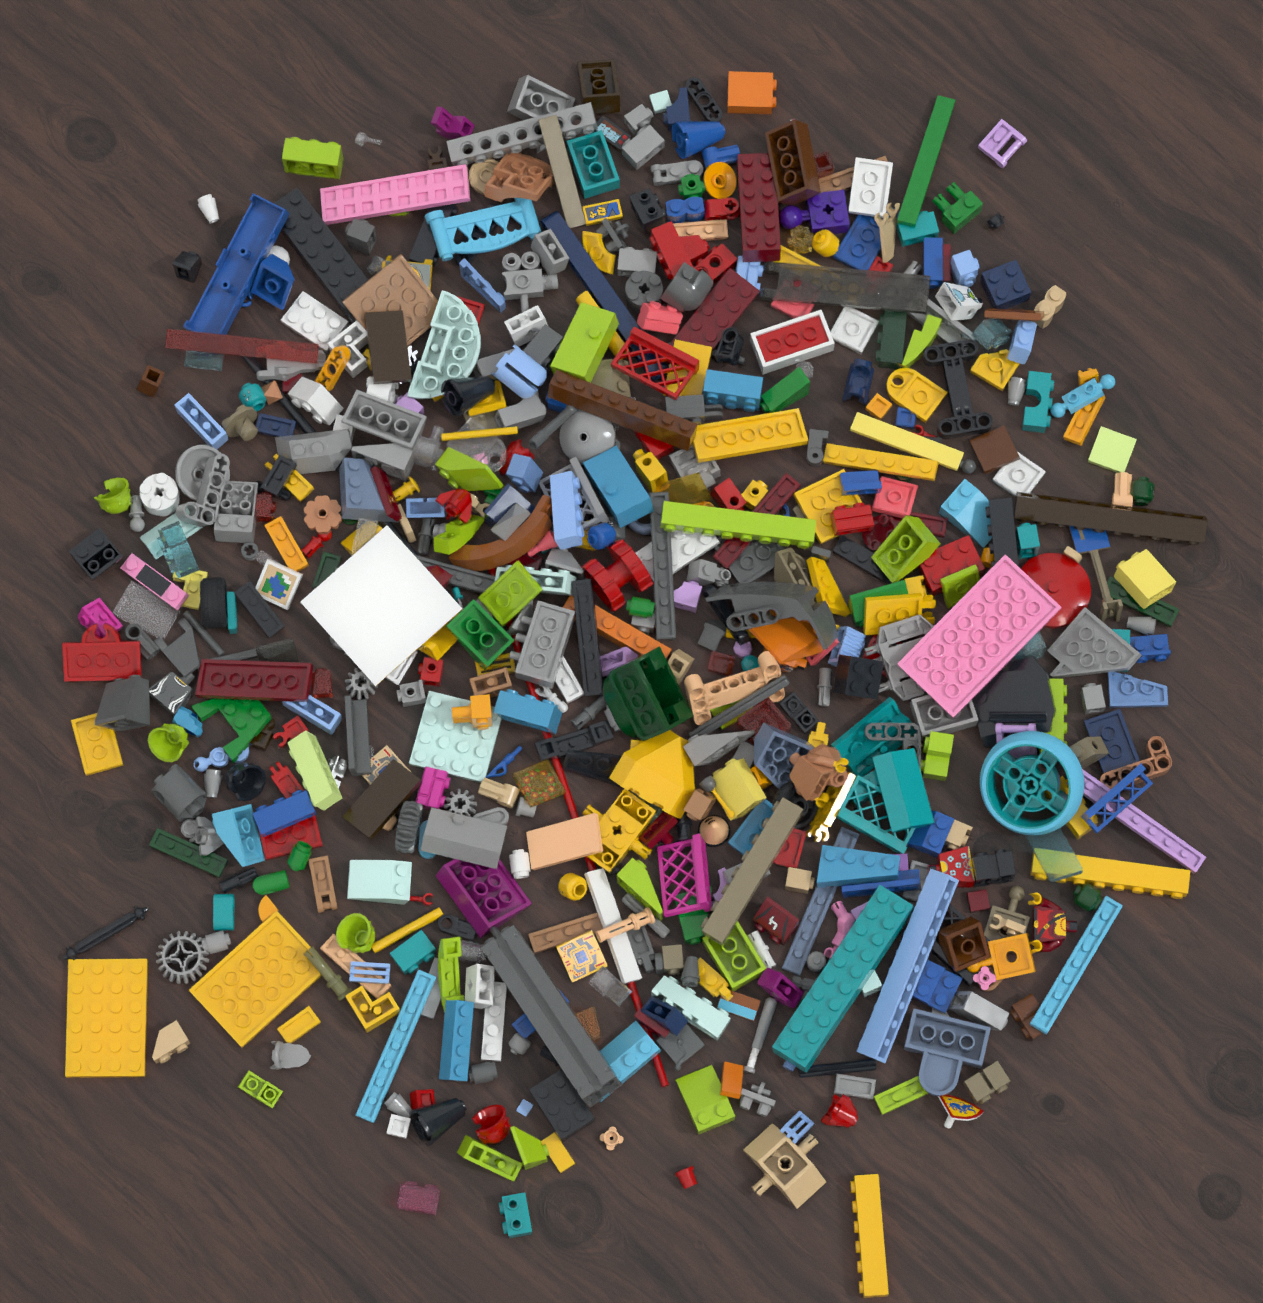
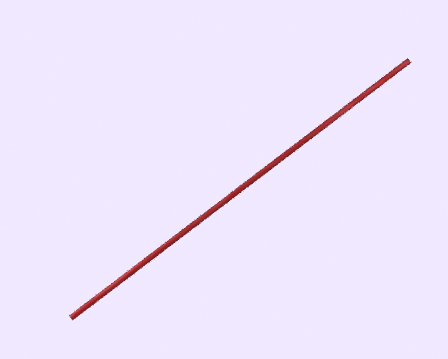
M488 569L489 575L496 577V569ZM513 620L509 621L506 624L507 629H509ZM511 635L514 639L512 644L515 652L521 653V643L515 640L516 635ZM525 681L529 694L539 700L538 694L535 692L534 683ZM542 731L544 739L552 737L551 733ZM552 759L571 819L578 818L579 816L560 759ZM585 856L589 872L597 870L594 861ZM635 982L627 983L636 1012L641 1011L643 1006ZM641 1024L644 1031L654 1041L652 1032ZM658 1053L652 1060L661 1087H666L669 1083Z

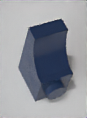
M687 87L679 88V96L675 103L671 106H666V113H663L664 125L667 124L668 131H672V125L676 122L690 121Z

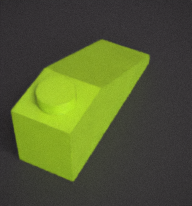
M465 1135L457 1151L463 1158L511 1181H515L523 1163Z

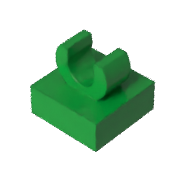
M484 490V496L487 497L485 502L491 504L502 490Z

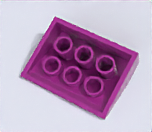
M454 859L443 865L436 874L439 882L480 938L491 933L490 929L497 926L499 928L532 904L500 859L497 869Z

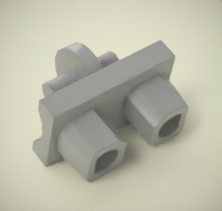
M761 1082L760 1087L753 1084L751 1090L758 1093L742 1088L739 1107L749 1111L753 1101L760 1104L756 1114L767 1117L770 1110L774 1108L776 1101L762 1096V1094L769 1096L771 1091L764 1089L765 1083Z

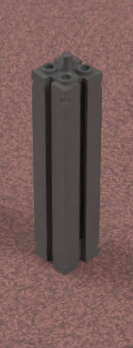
M514 925L505 927L501 932L497 926L492 927L490 932L494 937L485 941L484 946L481 947L582 1100L589 1107H592L601 1101L603 1096L608 1093L611 1094L623 1084L523 935Z

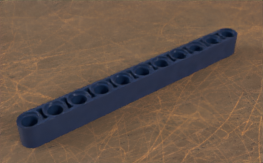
M554 211L540 220L544 230H552L569 257L568 264L599 308L616 314L619 322L616 332L625 343L633 327L640 330L641 328L558 211ZM631 343L628 349L630 352L639 351V346ZM652 353L644 354L645 361L656 359ZM641 355L634 356L638 363L643 362ZM665 362L660 363L662 369L668 368ZM657 363L647 365L649 372L659 370ZM661 375L650 377L651 381L655 382L661 378Z

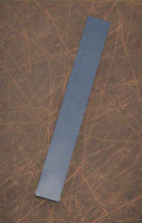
M841 827L833 846L854 849L859 834ZM816 886L784 961L782 970L800 977L838 886H826L825 888H817Z

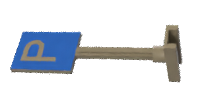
M1069 526L1075 551L1079 554L1090 553L1103 598L1099 619L1104 624L1105 619L1114 617L1115 622H1119L1123 608L1122 600H1113L1111 598L1098 553L1099 550L1110 548L1106 530L1104 532H1095L1092 528L1078 530L1074 526Z

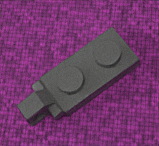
M645 925L641 926L639 930L632 929L627 931L626 933L638 965L643 964L646 974L653 972L654 968L651 961L655 960L654 951Z

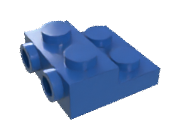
M927 960L912 998L945 1014L962 978L945 970L944 967Z

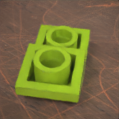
M249 1070L238 1086L239 1089L270 1108L274 1107L283 1092Z

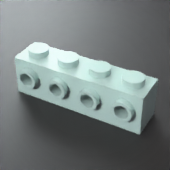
M506 565L505 568L497 567L495 581L512 565ZM525 567L543 589L540 593L573 596L572 581H576V577L570 575V571L559 570L558 572H552L551 569L546 568L536 571L535 568Z

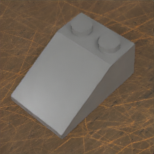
M526 75L519 78L507 112L522 120H527L571 108L575 98Z
M396 443L353 446L351 449L353 458L363 459L371 466L379 467L387 475L405 482L415 463L413 450Z
M754 730L712 735H707L706 733L701 736L697 734L689 738V743L683 747L694 766L709 765L722 758L756 733Z

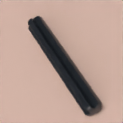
M875 1059L812 1065L807 1073L798 1069L800 1078L873 1071L876 1070L877 1065Z

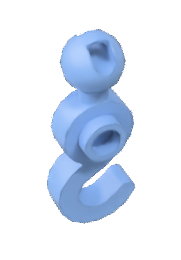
M218 747L210 752L208 758H196L193 766L195 770L204 772L209 765L222 768L231 759L224 752L223 748ZM249 747L245 751L243 750L235 763H241L248 758Z

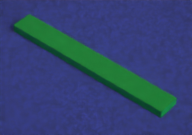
M937 96L897 219L899 224L911 227L916 226L955 106V99Z

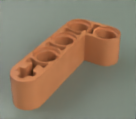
M1153 736L1145 748L1148 759L1106 772L1100 777L1099 781L1103 784L1105 779L1108 782L1113 781L1110 786L1104 784L1112 789L1122 780V773L1129 774L1140 763L1148 769L1149 773L1145 775L1149 779L1165 775L1172 766V759L1165 741L1159 736ZM1157 743L1160 746V750H1153L1151 744ZM1164 761L1167 767L1160 768L1157 762ZM1139 776L1134 779V785L1144 782Z

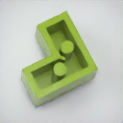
M931 731L929 737H925L923 753H926L925 760H921L923 778L946 781L954 735Z

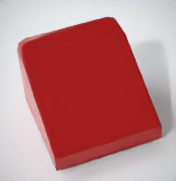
M434 1089L411 1092V1109L435 1104Z

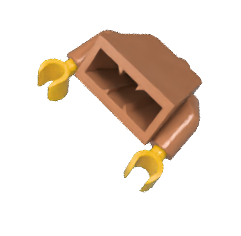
M796 752L789 758V761L794 765L790 773V779L800 796L804 797L806 801L815 800L816 805L821 808L830 799L827 793L822 792L834 772L832 767H835L837 772L843 773L846 767L840 764L846 766L849 761L846 758H840L837 762L834 761V758L814 753L800 756Z

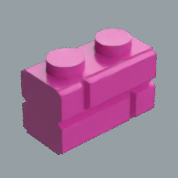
M426 766L416 802L421 803L423 809L430 811L431 807L436 809L443 808L446 796H443L444 790L449 789L451 778H448L447 771Z

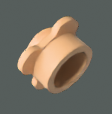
M610 1127L608 1131L600 1135V1140L607 1145L606 1148L608 1150H613L617 1144L623 1142V1137L618 1134L615 1127Z

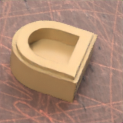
M1069 546L1062 553L1077 563L1082 559V555Z

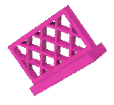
M700 834L692 835L693 839L657 847L663 913L665 917L701 909L705 912L711 911L712 902L706 843ZM691 846L692 850L687 856L681 853L684 847ZM670 850L674 852L669 860L663 858V852ZM679 855L684 860L679 866H676L672 862ZM688 861L693 864V868L689 873L683 870ZM669 866L676 869L670 877L665 875V871ZM681 872L686 877L679 884L674 879ZM691 878L695 881V884L689 890L684 885ZM671 883L678 886L672 894L667 892V888ZM681 889L687 892L682 901L676 898ZM691 896L697 898V904L690 906L686 904ZM673 900L679 903L675 909L668 910V906Z

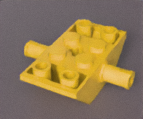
M626 789L622 791L606 814H601L590 804L587 806V810L585 809L582 815L598 814L603 852L587 856L589 859L610 873L631 850L644 860L648 858L652 849L638 841V837L646 830L656 810ZM614 830H621V835L616 834L615 836Z

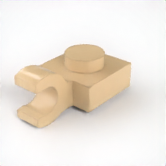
M471 494V511L478 513L485 519L483 511L490 504H480L479 499Z
M994 914L993 918L997 919L999 924H990L989 926L992 930L1003 928L1009 936L1023 934L1026 926L1009 919L1006 920L998 914Z

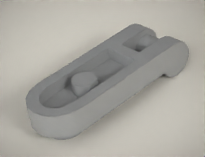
M696 160L664 165L655 164L650 167L651 173L654 175L652 179L654 186L680 183L681 178L687 174L699 175L700 178L703 175V165ZM666 172V177H662L661 173Z

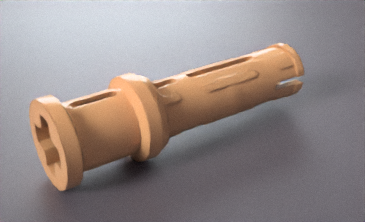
M646 907L642 912L632 913L627 919L596 931V937L601 943L629 930H639L641 926L649 923L654 924V915L651 909ZM622 927V928L619 929V930H616V931H614V932H612V933H609V931H612V930H614V929H616V928Z

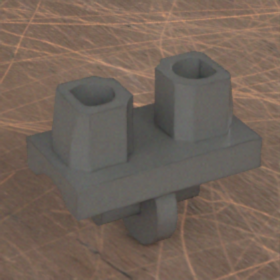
M607 218L603 219V225L596 232L602 234L603 240L609 235L611 236L612 240L605 244L608 251L613 254L619 251L620 248L624 249V247H627L622 237L624 239L629 237L627 234L630 228L628 224L622 225L620 221L615 222L617 228H615L612 221H608Z

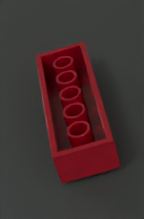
M769 153L737 154L743 262L780 261L781 245L778 199Z

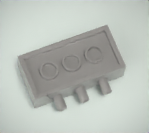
M538 601L532 618L522 616L521 623L528 624L530 627L527 636L519 633L515 636L516 641L524 643L521 653L511 651L509 658L518 660L515 670L516 678L553 689L575 620V611Z

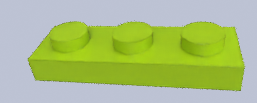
M917 1076L874 1096V1100L881 1114L884 1115L929 1093L921 1087L919 1077Z

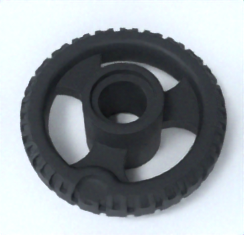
M791 780L778 789L772 805L774 806L777 800L780 802L782 798L794 804L797 802V806L803 809L801 816L807 813L794 827L795 829H801L813 821L818 812V806L815 800L806 801L804 797L794 794L793 788H795V785Z

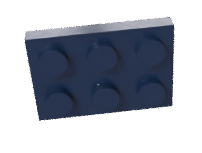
M1120 709L1083 722L1088 737H1101L1109 752L1108 755L1098 760L1102 774L1140 761Z

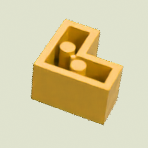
M360 986L345 996L367 1033L400 1013V1009L390 992L372 1002L363 986Z

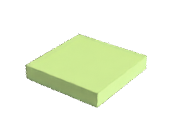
M1101 426L1088 462L1116 473L1125 472L1137 439Z

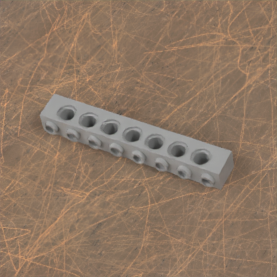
M591 102L446 141L453 166L464 164L468 166V164L474 162H485L486 159L492 157L501 158L507 153H519L525 148H537L540 144H544L543 136L536 134L540 130L538 119L557 115L559 124L563 125L561 128L563 138L571 139L581 133L590 134L598 129ZM576 119L581 120L580 124L578 125L572 124L573 121ZM521 134H527L525 139H518ZM503 139H509L507 144H500ZM485 144H491L489 149H482ZM467 149H473L472 153L464 154Z

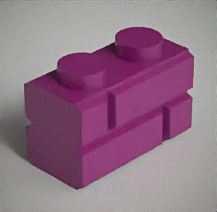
M771 968L765 969L757 983L780 1004L790 1008L796 1007L803 995V991L797 988L787 977Z

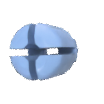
M513 345L515 349L512 353H505L496 365L498 368L497 372H492L491 374L523 399L530 398L539 390L535 385L542 386L545 382L546 370L518 346Z

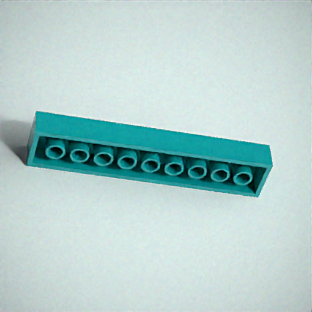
M879 885L773 1044V1053L805 1073L808 1072L914 911L911 903Z

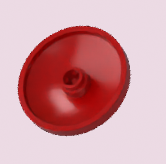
M1045 553L1031 558L1022 566L1021 570L1061 606L1058 613L1044 628L1066 627L1071 624L1084 607L1087 608L1091 597L1090 580L1083 567L1073 559L1059 553Z

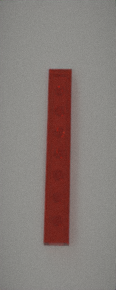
M167 329L165 348L317 364L319 344Z

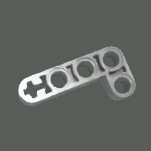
M218 454L207 460L197 502H187L179 505L176 509V516L179 520L198 527H204L215 522L230 465L229 458L225 454ZM212 477L215 479V485L211 481ZM207 496L211 498V503L207 501ZM186 507H187V508L189 509V511H190V514H189V515L186 514V511H185ZM203 513H204V514L206 515V517H207V520H206V521H204V519H203V517H202V516H203Z

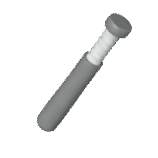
M768 997L765 1000L751 1046L752 1051L747 1066L743 1068L744 1072L755 1073V1062L759 1051L762 1049L777 1006V1000Z

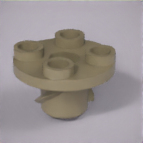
M239 406L234 414L222 422L227 436L236 437L240 435L244 441L253 439L258 433V429L254 425L257 412L253 407Z

